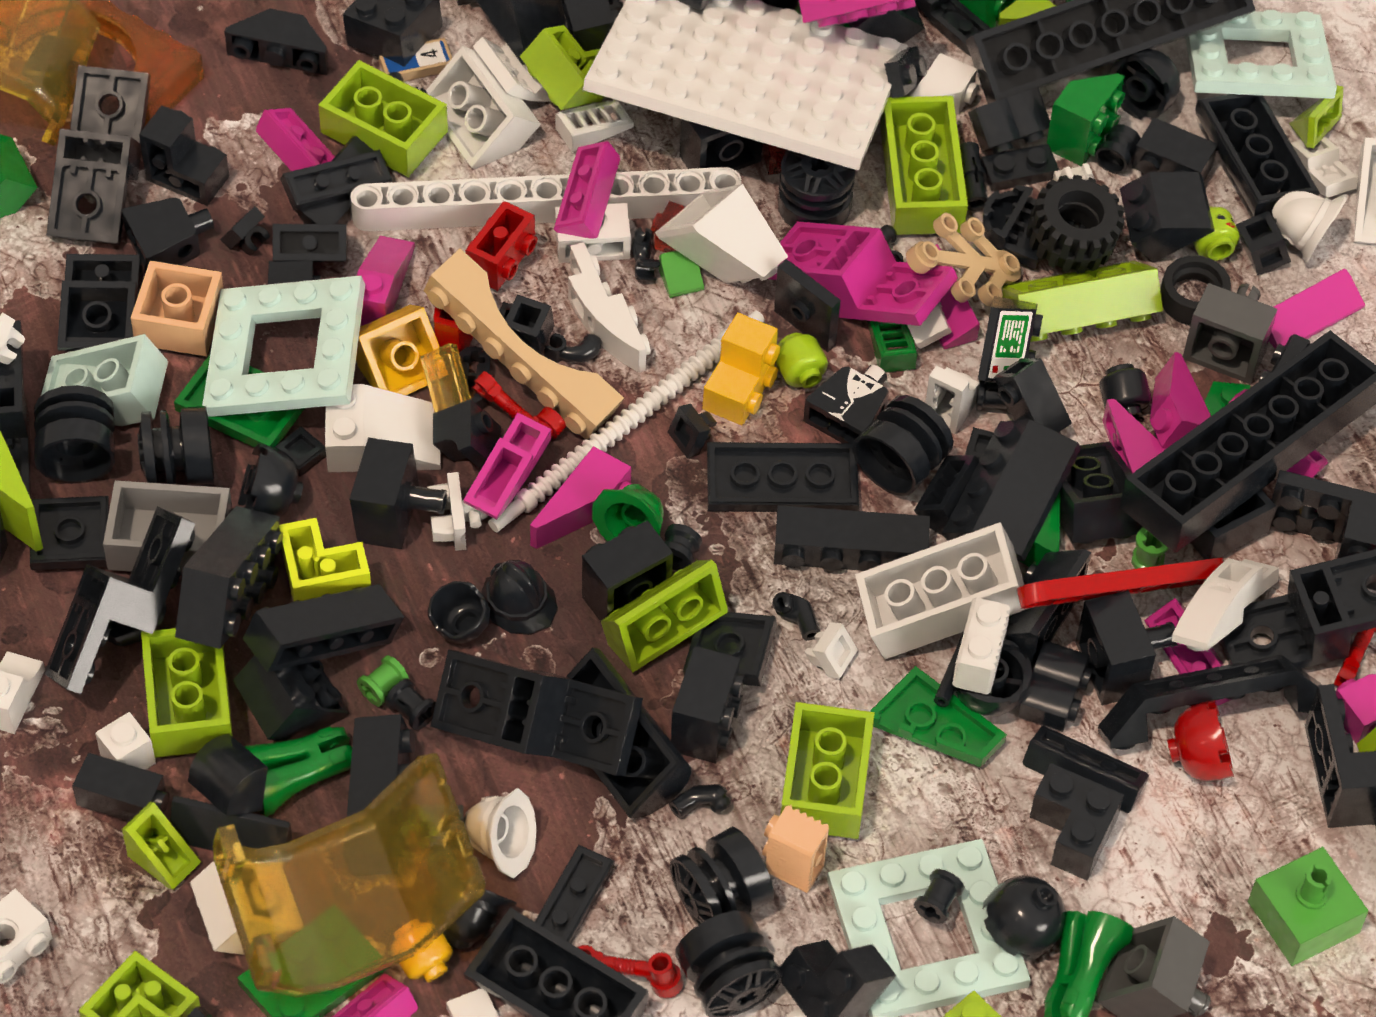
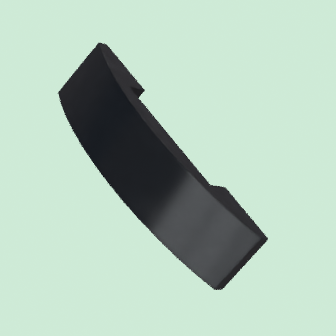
M915 0V3L931 23L948 40L970 57L966 40L974 34L991 29L959 0Z

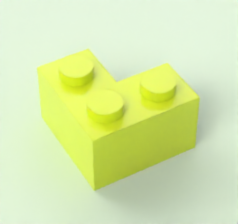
M317 518L279 525V532H283L281 549L293 601H304L321 597L325 594L349 591L356 587L371 586L370 571L362 542L324 549Z

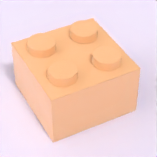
M150 261L131 315L133 336L145 334L157 349L207 357L214 334L220 290L224 289L222 272Z

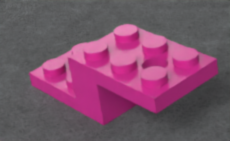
M799 0L803 23L817 21L818 28L850 23L864 17L880 16L893 10L899 11L916 7L915 0Z
M797 221L780 242L788 255L786 258L788 261L792 262L840 299L839 318L921 326L958 279L954 268L951 266L936 265L927 273L918 274L910 268L908 263L896 262L880 228ZM777 273L768 279L777 280Z

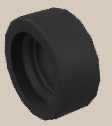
M1185 256L1176 259L1166 268L1160 287L1162 307L1165 312L1176 321L1191 325L1192 317L1199 301L1184 298L1176 291L1174 285L1183 280H1198L1231 291V281L1224 267L1216 261L1203 256Z

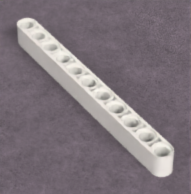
M727 167L617 172L608 203H627L629 219L674 217L704 191L740 185L741 177L736 170ZM570 174L362 184L355 187L351 192L352 221L362 231L484 226L502 202L506 201L534 214L535 224L555 223V207L561 206Z

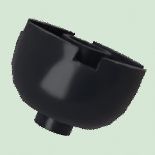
M1145 49L1119 59L1111 68L1110 75L1119 73L1124 76L1122 91L1125 92V98L1120 107L1136 119L1141 120L1144 117H1149L1152 120L1154 117L1157 118L1170 108L1177 99L1181 86L1179 72L1172 60L1159 50Z
M257 443L252 454L259 457L256 465H247L238 505L243 506L246 504L243 508H254L256 511L281 517L287 512L291 503H299L303 491V482L297 481V466L286 452Z
M1004 639L991 693L986 695L954 686L955 692L965 706L983 716H999L1013 711L1021 704L1029 689L1032 679L1031 662L1028 656L1025 659L1024 655L1019 652L1017 644ZM956 657V659H955V661H954L953 677H954V671H955V666H956L957 657Z
M1019 875L1000 883L983 902V909L987 906L988 917L984 920L987 931L1000 947L1014 956L1021 952L1025 955H1030L1027 959L1039 958L1055 945L1063 933L1066 923L1064 902L1049 883L1036 876Z

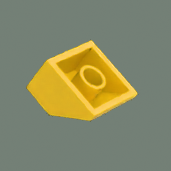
M408 305L360 327L356 362L372 387L408 395L451 375L424 307Z

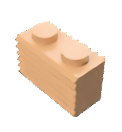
M791 805L786 806L780 816L774 814L764 832V836L768 840L764 846L762 856L766 857L767 861L765 864L768 873L808 893L824 868L829 832L828 824L822 825L820 820L814 821L813 816L807 817L806 813L800 814L799 809L793 810Z

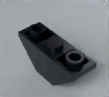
M270 8L227 26L224 31L226 50L229 56L268 63L273 66L302 70L307 73H317L326 76L328 74L327 47L304 15Z

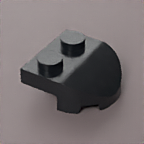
M1016 185L1012 191L1000 193L998 190L989 196L984 206L982 224L985 229V238L997 250L1008 251L1017 257L1019 263L1036 269L1040 262V259L1036 256L1038 250L1031 249L1029 244L1030 237H1027L1028 222L1037 200L1032 198L1033 188Z

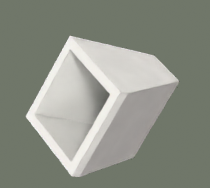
M743 184L704 191L655 232L660 240L724 283L740 281L744 284L756 278H760L761 281L766 280L777 273L778 265L788 257Z

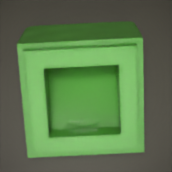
M677 250L663 253L659 256V273L669 298L704 290L699 265Z

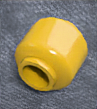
M422 918L404 926L394 934L396 941L392 945L391 950L409 979L417 980L424 977L426 982L429 983L448 971L445 963L452 957L453 951L435 922L424 923Z

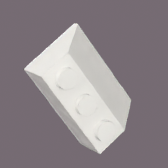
M462 46L426 90L428 95L447 104V135L471 168L474 169L520 150L541 125L522 99L506 93L474 49Z

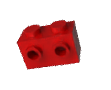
M503 201L495 213L487 220L474 240L467 246L465 253L487 272L490 288L498 291L506 280L510 281L515 276L523 257L531 255L538 240L537 236H535V215Z

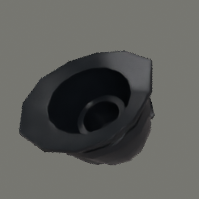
M508 560L503 563H497L490 572L491 576L486 578L481 591L490 608V619L492 622L511 634L532 635L551 627L558 609L555 593L539 572L534 570L530 564L521 560Z
M437 867L432 868L441 883L440 895L435 909V923L453 948L466 949L482 938H487L497 924L496 918H500L501 912L517 904L513 900L495 894L450 871Z

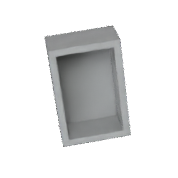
M115 481L103 542L108 570L132 571L158 506L196 523L193 529L195 531V538L192 547L188 552H184L179 565L181 569L180 575H183L184 565L233 510L230 488Z

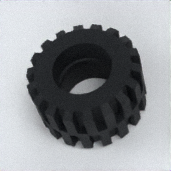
M1067 175L1061 176L1058 182L1051 180L1047 183L1046 188H1042L1039 192L1028 222L1027 237H1030L1029 244L1031 249H1037L1036 256L1040 260H1048V265L1052 268L1056 266L1061 267L1062 272L1070 273V270H1076V273L1080 274L1085 273L1086 268L1090 271L1098 269L1100 264L1104 265L1109 260L1124 226L1125 218L1122 217L1124 209L1123 205H1118L1119 198L1115 193L1110 194L1108 192L1110 188L1105 184L1100 186L1096 184V179L1090 177L1088 180L1082 179V175H1074L1073 179H1069ZM1064 220L1079 222L1087 229L1071 226Z

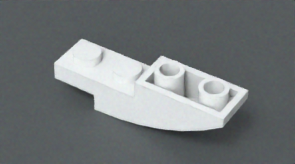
M584 242L571 245L570 269L573 276L568 277V299L576 315L590 334H596L602 340L601 346L607 352L638 373L646 371V355H650V345L645 333L640 334L637 329L638 319L634 307L627 306L622 293L611 295L608 283H602L599 278L600 267L596 256L589 255Z
M1226 559L1205 580L1188 604L1172 634V641L1184 644L1190 650L1208 651L1243 623V612L1246 606L1278 582L1279 567L1248 559L1242 561Z

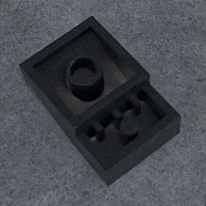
M66 254L65 281H62L58 351H76L134 337L131 315L142 286L143 265L140 255Z

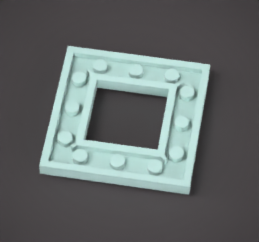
M1276 10L1254 11L1243 18L1186 37L1195 93L1335 99L1337 86L1320 14L1308 11L1298 13H1280ZM1224 39L1288 42L1293 66L1287 64H1276L1274 66L1256 65L1251 62L1228 64Z
M362 276L221 289L202 406L207 408L208 417L350 404L366 285ZM320 318L314 368L248 374L256 324Z
M983 839L828 872L827 882L848 949L873 944L897 975L868 1010L870 1017H899L956 1004L973 990L983 998L1029 987L1031 979L1022 953L1019 952L1015 956L1007 953L993 940L984 923L988 914L986 911L987 906L983 909V902L998 886ZM935 869L947 870L956 875L965 886L962 895L957 897L975 954L901 970L880 905L923 896L931 883L929 878L932 871Z

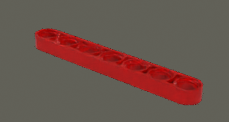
M1224 558L1045 580L1018 587L1016 590L1021 608L1026 609L1085 601L1129 590L1130 594L1202 585L1212 572L1224 562Z

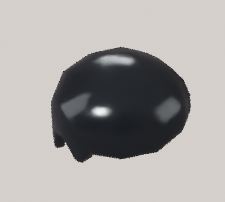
M452 581L441 586L430 598L428 617L436 631L445 640L456 644L468 643L479 637L489 625L490 608L485 597L474 584Z

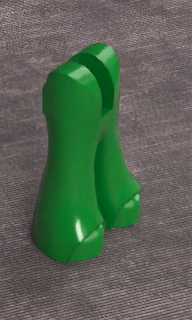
M330 726L293 740L244 746L268 767L262 811H259L263 816L274 814L288 799L303 789L351 769L352 746L348 745L350 738L345 728Z
M1066 911V923L1061 936L1058 968L1053 984L1048 989L1044 1000V1017H1089L1100 981L1117 952L1131 942L1134 930L1132 925L1103 912L1088 911L1087 915L1079 911Z

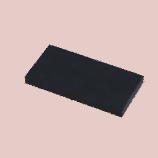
M707 442L708 512H777L778 505L859 511L858 467L852 451L853 443Z

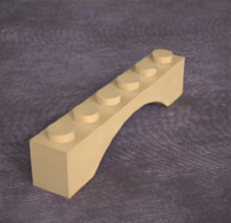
M461 248L431 274L423 290L430 302L435 307L447 312L455 320L456 325L461 331L471 334L482 344L484 351L491 358L498 359L505 365L517 382L529 387L537 395L538 400L543 406L550 407L559 413L564 419L566 426L573 433L580 434L584 439H589L590 435L595 433L616 412L624 397L599 374L579 371L560 365L537 353L517 336L508 326L497 308L490 290L487 272Z

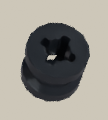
M671 524L668 526L664 537L666 545L673 552L672 569L678 571L693 563V553L699 551L702 538L694 529L686 525Z

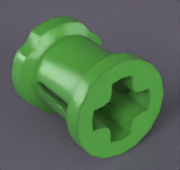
M1144 527L1141 528L1135 539L1137 547L1132 553L1131 563L1133 567L1137 569L1164 565V553L1167 552L1168 547Z
M386 655L381 660V665L368 676L362 675L357 680V685L369 702L380 707L385 702V696L388 695L390 690L401 680L409 679V676L399 661L394 657Z

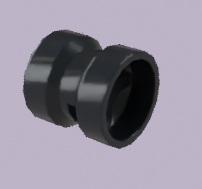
M1114 125L1106 135V141L1096 151L1095 158L1097 163L1110 173H1123L1131 163V157L1134 156L1136 145L1141 139L1140 135L1127 125Z

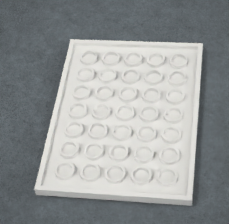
M626 0L584 79L583 90L859 170L891 93L892 84L888 83L884 64L900 51L907 49L908 45L897 42L893 38H882L865 33L858 28H847L837 24L818 28L817 21L803 23L802 14L792 9H781L764 4L760 0H712L701 11L677 0Z

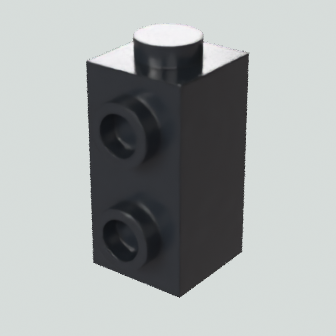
M1021 358L994 376L999 387V396L1008 406L1014 420L1031 419L1060 434V431L1072 424L1041 358Z
M89 752L72 785L77 806L129 822L149 802H154L163 814L169 802V793L166 792L163 775Z

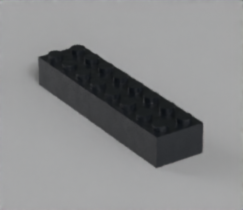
M1072 0L974 34L966 40V44L973 64L977 68V75L987 103H991L1036 87L1039 89L1117 62L1119 59L1145 49H1154L1243 18L1256 11L1252 0Z
M1331 330L1129 475L1125 480L1119 507L1174 553H1177L1278 477L1279 470L1287 471L1376 404V365Z

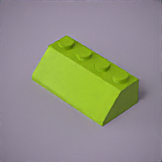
M1135 260L1102 266L1094 271L1086 269L1085 273L1077 274L1075 271L1007 284L1001 288L1003 298L1038 304L1036 314L1043 315L1039 337L1032 336L1031 342L1048 339V333L1061 331V335L1078 334L1083 332V326L1094 324L1096 328L1114 327L1117 325V320L1130 318L1131 322L1146 321L1152 318L1151 313L1163 311L1158 269Z

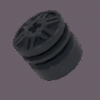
M787 150L781 160L778 191V211L784 222L791 227L797 221L843 225L847 222L852 210L855 169Z
M79 385L61 386L47 391L37 399L34 406V429L36 433L34 439V460L36 469L47 478L70 484L88 483L108 474L115 464V441L113 436L114 407L112 400L105 393L97 389Z
M900 395L896 396L877 416V420L870 423L853 441L852 451L856 462L864 474L876 485L889 493L898 496H909L929 476L930 471L936 468L953 450L954 440L951 430L944 419L931 406L918 398Z
M206 406L181 408L179 426H171L167 411L160 410V428H154L151 411L141 412V424L137 434L141 471L147 483H159V473H166L167 484H176V472L184 471L188 485H214L212 447Z
M733 826L707 840L706 852L696 846L687 851V856L681 854L670 861V872L677 893L697 925L721 913L737 909L752 913L774 900L773 884L766 865L749 838L741 830Z
M734 910L705 920L691 929L675 948V956L687 979L695 983L694 993L701 1000V1006L709 1017H731L752 1009L773 994L782 982L783 972L779 964L774 961L772 951L763 946L764 937L753 916L747 911Z

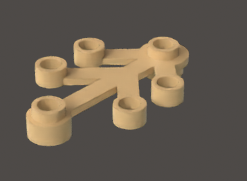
M949 213L942 214L933 222L935 232L940 237L945 238L958 252L938 250L937 246L930 241H920L906 252L908 265L918 274H925L936 265L966 269L961 278L951 286L953 297L961 303L966 302L975 295L976 289L974 285L983 271L988 272L990 279L978 289V297L986 306L992 305L994 296H1003L1001 290L1003 285L1013 284L1021 276L1020 263L1017 257L1008 251L997 250L985 238L984 226L975 217H971L961 224L960 232L962 236L957 232L958 224L956 219ZM967 241L973 242L985 256H981Z

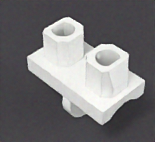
M447 473V483L427 487L429 489L447 490L445 510L450 509L451 515L431 517L433 542L454 541L455 551L467 550L465 521L470 522L471 528H479L481 520L489 515L463 503L459 473Z

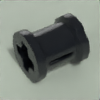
M978 380L980 383L976 411H982L983 408L1006 409L1007 413H1011L1008 406L999 396L997 383Z
M410 679L401 680L388 693L386 707L400 712L409 720L408 724L413 730L422 729L432 720L436 702L431 698L426 699L416 691L414 683Z
M935 869L930 875L929 880L931 883L923 896L916 898L914 908L926 920L943 924L949 917L947 910L955 897L962 895L965 886L953 873L943 869Z

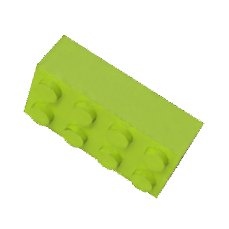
M953 96L889 97L881 115L880 131L892 227L897 235L937 234L933 228L934 220L944 213H949L956 219L958 224L957 232L961 233L960 226L966 221L968 203Z

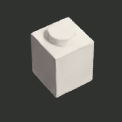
M130 712L95 732L100 756L144 770L156 764L152 741Z

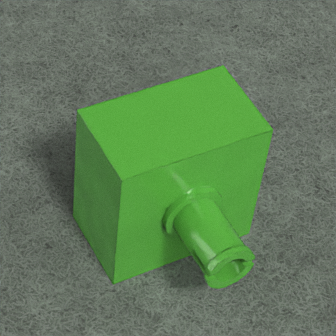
M1324 847L1255 879L1248 899L1249 905L1291 966L1359 934L1369 912Z

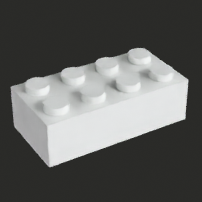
M1001 522L855 574L870 636L884 659L964 632L973 598L1007 604L1011 608L1010 615L1026 610L1021 608L1016 590L1018 587L1024 586L1013 544Z

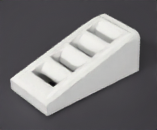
M618 100L571 108L555 115L556 130L572 153L576 152L580 146L595 144L634 127V122ZM614 112L619 120H613L609 114ZM603 117L606 122L601 123L598 118Z

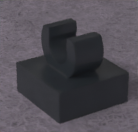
M254 206L220 240L229 249L233 248L240 241L242 250L246 254L252 255L258 248L252 243L251 236L256 237L262 244L270 237L265 228L256 226L265 216Z
M690 403L679 406L668 429V434L684 455L690 458L700 454L705 441L711 437L709 434L711 429L709 427L716 426L717 422L709 412L699 414Z

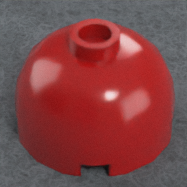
M1215 700L1196 704L1182 712L1174 724V738L1167 739L1172 762L1180 761L1187 774L1202 781H1217L1234 777L1230 752L1224 728L1219 723L1218 716L1220 714Z

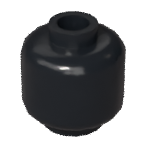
M1129 363L1107 369L1105 371L1106 375L1099 382L1104 408L1108 399H1115L1135 419L1141 417L1142 410L1146 409L1151 403V393L1145 372L1134 368V365Z

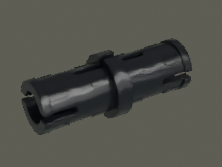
M965 142L960 144L968 209L980 211L984 209L988 199L985 189L987 174L985 168L981 165L978 144L975 142Z

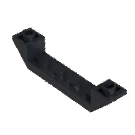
M1283 655L1137 682L1129 687L1100 722L1098 733L1110 749H1130L1135 744L1148 742L1147 713L1164 714L1172 708L1194 706L1199 703L1224 698L1236 700L1245 697L1246 694L1260 691L1277 692L1283 689L1284 698L1298 713H1309L1317 687L1322 684Z

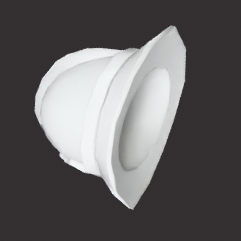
M1294 191L1281 197L1274 205L1272 210L1274 221L1285 241L1292 246L1295 244V248L1301 250L1306 265L1321 238L1346 202L1347 194L1330 200L1313 193Z
M516 788L505 797L488 796L481 798V801L470 807L465 814L464 828L468 841L481 854L494 860L500 872L515 878L528 867L535 851L537 828L535 813L530 799L519 788Z

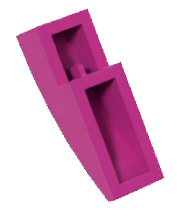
M517 413L504 437L499 438L466 494L463 503L497 520L527 480L551 441V429Z

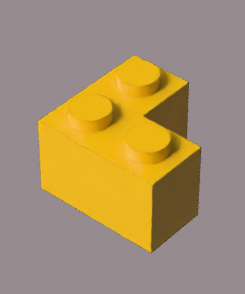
M737 312L721 339L720 362L704 386L703 410L743 426L749 414L755 415L763 398L762 392L765 387L771 388L779 371V368L775 367V362L781 348L780 345H777V328Z

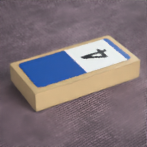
M445 37L427 41L405 67L380 55L378 57L382 72L386 74L399 72L404 81L440 74L452 59Z

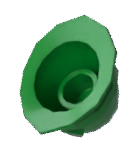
M629 484L622 490L604 489L593 502L592 520L600 534L607 541L617 537L625 528L637 526L647 520L660 536L664 514L662 503L656 494L642 485Z

